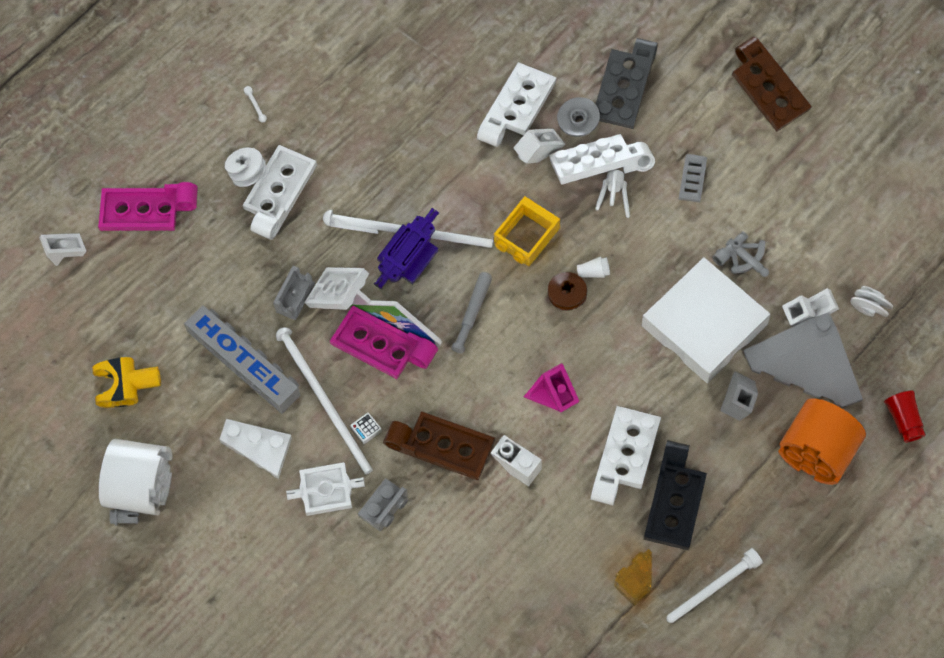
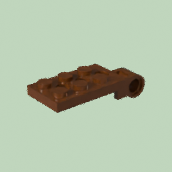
M753 36L735 48V53L743 65L734 70L732 76L776 132L811 109L810 103L758 38ZM750 67H759L761 73L753 74L750 71ZM763 83H771L774 89L771 91L764 89ZM784 99L787 103V106H778L776 104V100Z
M422 411L413 430L402 422L392 421L383 440V444L392 450L477 481L480 479L495 443V437ZM420 432L430 434L426 441H420L417 438ZM443 439L451 442V445L446 449L438 446V443ZM463 447H469L472 453L469 456H462L459 451Z

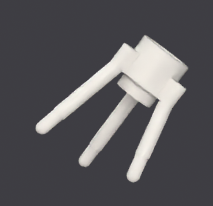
M620 170L608 171L607 178L603 180V186L595 210H599L607 188L611 191L610 206L614 205L616 192L622 189L625 214L629 218L627 182L624 181V173Z

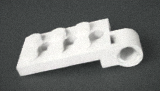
M518 62L483 120L477 134V139L498 147L503 140L506 129L524 135L531 127L553 89L556 77ZM531 85L533 89L526 90L523 86ZM516 100H521L524 102V104L517 105L514 102ZM511 115L514 116L516 119L510 121L507 120L505 117Z
M621 134L549 154L550 162L561 185L623 167L625 174L636 170L645 172L650 170L655 164V158L646 143L636 142L626 145Z
M278 145L266 165L264 175L256 182L243 204L245 210L256 214L251 224L252 232L270 240L274 239L317 166L315 160ZM290 168L294 171L291 175L285 176L282 174L283 170ZM275 186L283 187L280 193L272 192ZM265 203L273 205L268 211L261 209Z
M619 406L616 407L594 482L591 500L614 505L619 484L642 489L661 417ZM635 429L639 432V435L633 437L627 431ZM629 448L633 450L634 454L626 456L621 451ZM618 468H625L628 474L619 475L616 470Z

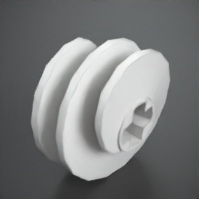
M241 148L228 156L225 162V169L235 185L247 187L261 179L266 170V162L261 153L255 148Z
M862 286L861 289L856 290V297H852L850 300L855 309L871 317L875 313L885 317L889 315L880 305L888 309L893 308V305L884 299L885 296L881 292L867 286Z

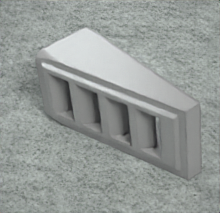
M686 154L679 200L700 203L707 157ZM688 172L699 173L700 176H699V175L687 174V173H688ZM686 181L699 182V184L686 183ZM685 189L698 190V191H697V193H692V192H686Z

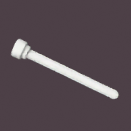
M753 548L745 552L740 563L668 614L667 621L669 623L675 622L746 569H756L763 564L758 553Z

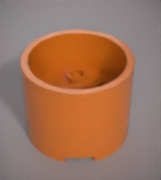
M811 398L805 401L782 438L778 452L798 472L802 469L807 474L814 475V480L817 482L835 485L842 478L866 438V431L862 424L844 409L828 401Z

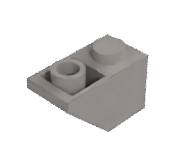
M735 371L720 411L739 421L751 414L758 396L755 381Z

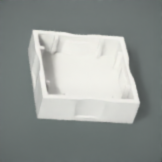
M703 257L643 315L642 327L665 347L674 351L685 365L708 384L730 362L737 351L747 346L768 325L770 313Z

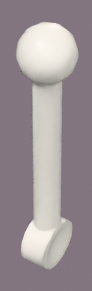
M250 86L245 87L244 93L249 96L259 115V121L265 122L267 117L262 114L252 95V88Z

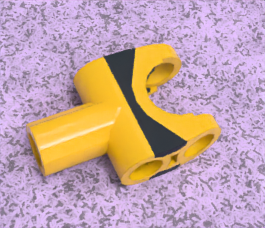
M131 357L109 359L99 362L92 367L94 376H105V378L114 380L112 387L108 391L95 397V404L99 407L116 408L137 404V390L161 386L158 366L135 370L134 359Z

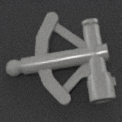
M743 231L734 240L730 238L726 243V247L718 249L712 257L719 266H722L731 257L734 265L731 268L732 274L744 273L753 268L763 277L769 275V270L760 263L764 255L765 241L760 240L759 244L743 243L748 238V235ZM743 248H758L757 254L753 257ZM737 255L740 258H742L746 262V264L738 266Z

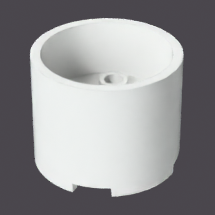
M121 439L111 440L106 449L100 472L99 500L101 506L158 516L160 514L159 506L165 505L171 484L172 473H170V465L168 464V460L173 458L171 448Z

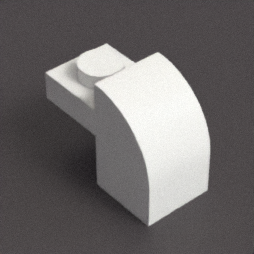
M828 288L808 299L801 295L782 306L790 325L793 327L808 319L828 312L831 314L839 310L833 294Z

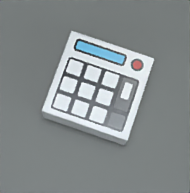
M366 413L350 425L363 444H366L382 432L381 427L369 413Z

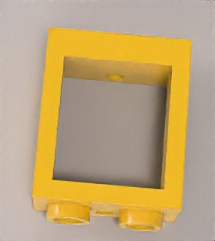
M524 196L494 233V244L501 252L511 254L518 263H524L530 267L560 229V218ZM524 215L547 229L529 253L506 239L507 235Z

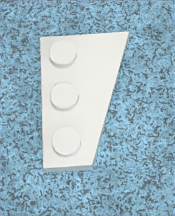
M226 419L219 440L225 446L248 458L255 465L265 469L272 476L279 479L292 437L290 434Z

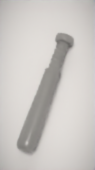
M487 272L480 273L461 324L459 336L456 343L452 344V350L457 353L465 351V341L470 329L474 325L492 281V276Z

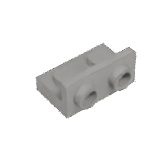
M385 478L359 511L358 516L381 532L384 527L387 528L392 523L395 512L398 509L401 510L408 501L407 489L404 487L399 488Z

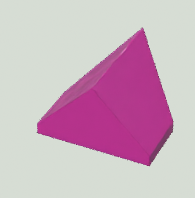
M562 363L543 373L523 396L555 409L560 413L580 402Z

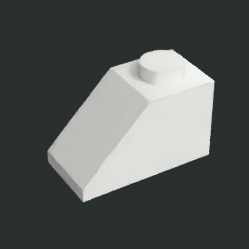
M554 129L527 130L514 149L518 153L520 160L526 164L539 163L547 158L549 154H553L561 149L565 143Z

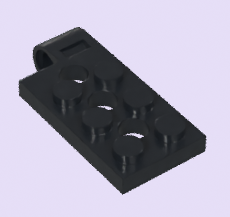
M667 440L643 540L689 551L707 473L685 468L690 445ZM678 475H685L688 478V482L680 485L676 482L675 478ZM673 496H679L683 499V504L674 506L670 499ZM673 517L677 519L678 525L676 527H668L665 524V520Z

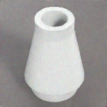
M600 256L584 264L577 265L578 276L582 278H605L606 275H610L607 257L602 258Z

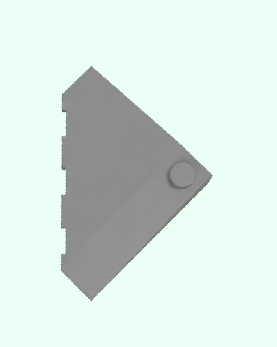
M829 312L808 319L743 351L752 372L761 374L763 371L775 376L774 381L790 387L792 383L804 388L803 393L815 398L826 397L833 400V404L840 408L863 400L840 335Z

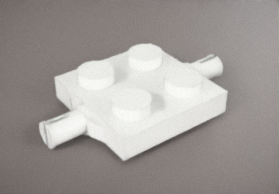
M343 462L299 470L301 478L300 489L286 491L288 500L301 498L305 505L306 515L310 516L352 508L351 489L365 487L363 477L350 480L346 473L345 463Z

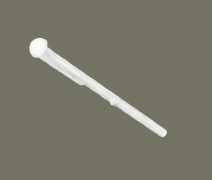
M328 210L323 215V221L329 227L375 234L379 233L378 230L396 233L402 226L335 215L333 210ZM436 230L431 236L432 239L489 248L493 246V239Z
M286 327L280 328L276 333L277 341H284L291 356L365 474L371 473L373 471L372 467L290 338L292 331Z

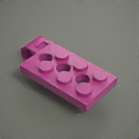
M181 182L178 184H165L164 188H102L98 228L100 231H175L177 211H193L197 208L198 186L190 182ZM165 205L171 207L167 213L160 212V208ZM120 206L128 207L124 213H118L117 209ZM141 206H149V210L146 213L138 212Z
M355 306L351 307L330 339L331 345L395 379H398L408 362L427 369L438 352V347L431 341L420 338L411 332L407 334ZM363 330L367 335L363 339H357L354 336L355 333ZM382 340L386 345L382 349H376L373 346L374 343ZM400 350L405 355L401 359H395L392 356L393 353Z

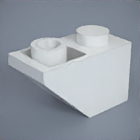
M503 435L491 451V455L510 475L527 486H530L542 469V459Z

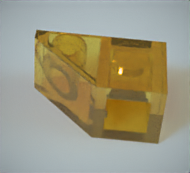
M649 549L645 553L639 552L632 559L633 564L627 569L623 567L615 575L614 587L633 606L651 591L652 552Z

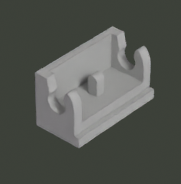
M293 266L273 302L276 313L293 320L297 319L305 304L304 302L315 285L312 276L308 272L306 275H303L298 267Z

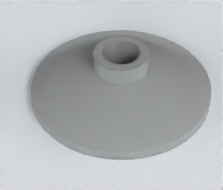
M572 98L560 107L557 114L558 125L563 132L570 136L581 137L588 135L599 124V109L593 101L587 98ZM579 118L583 119L581 122H576Z

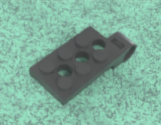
M637 38L632 54L611 49L596 101L601 122L634 129L648 76L656 56L657 42ZM626 61H633L635 67L626 69L623 64ZM621 80H627L630 85L623 89L618 86V83ZM621 99L624 101V105L621 108H616L612 105L613 101Z

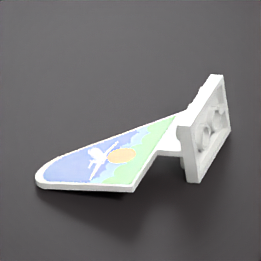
M327 267L304 302L310 308L347 310V308L355 306L407 334L411 332L420 338H425L437 347H440L442 343L439 337L398 302L373 301L364 295L360 289L365 285V280L369 275L364 268Z

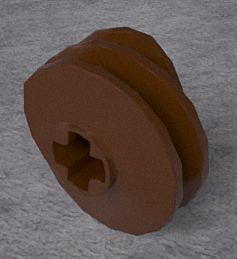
M559 273L549 282L548 298L554 307L560 310L571 311L577 309L586 301L587 285L582 277L575 273Z

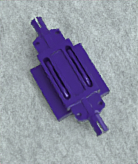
M431 208L425 218L417 216L412 223H408L406 226L402 224L377 257V260L380 262L378 270L381 275L374 283L376 287L382 289L388 280L395 283L401 278H404L412 285L439 251L438 247L430 243L431 236L435 232L432 222L439 215L437 210Z

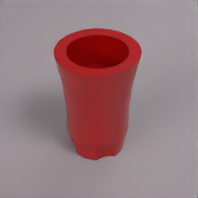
M913 390L895 394L884 401L894 419L899 434L902 435L904 443L914 442L926 436Z

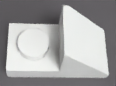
M80 233L50 234L39 237L46 256L55 266H58L64 257L84 256L86 253Z

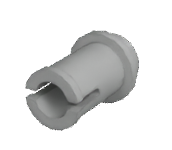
M118 509L110 510V524H115V526H118L120 523L138 524L139 518L130 516H139V513Z

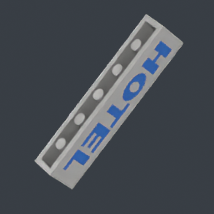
M201 306L184 323L187 332L281 414L301 396L298 388L299 384L292 377L287 378L282 374L283 370L276 363L271 364L266 360L267 356L261 350H254L251 347V342L243 335L239 337L231 324L228 322L224 324L220 320V316L213 309L208 310L205 306Z

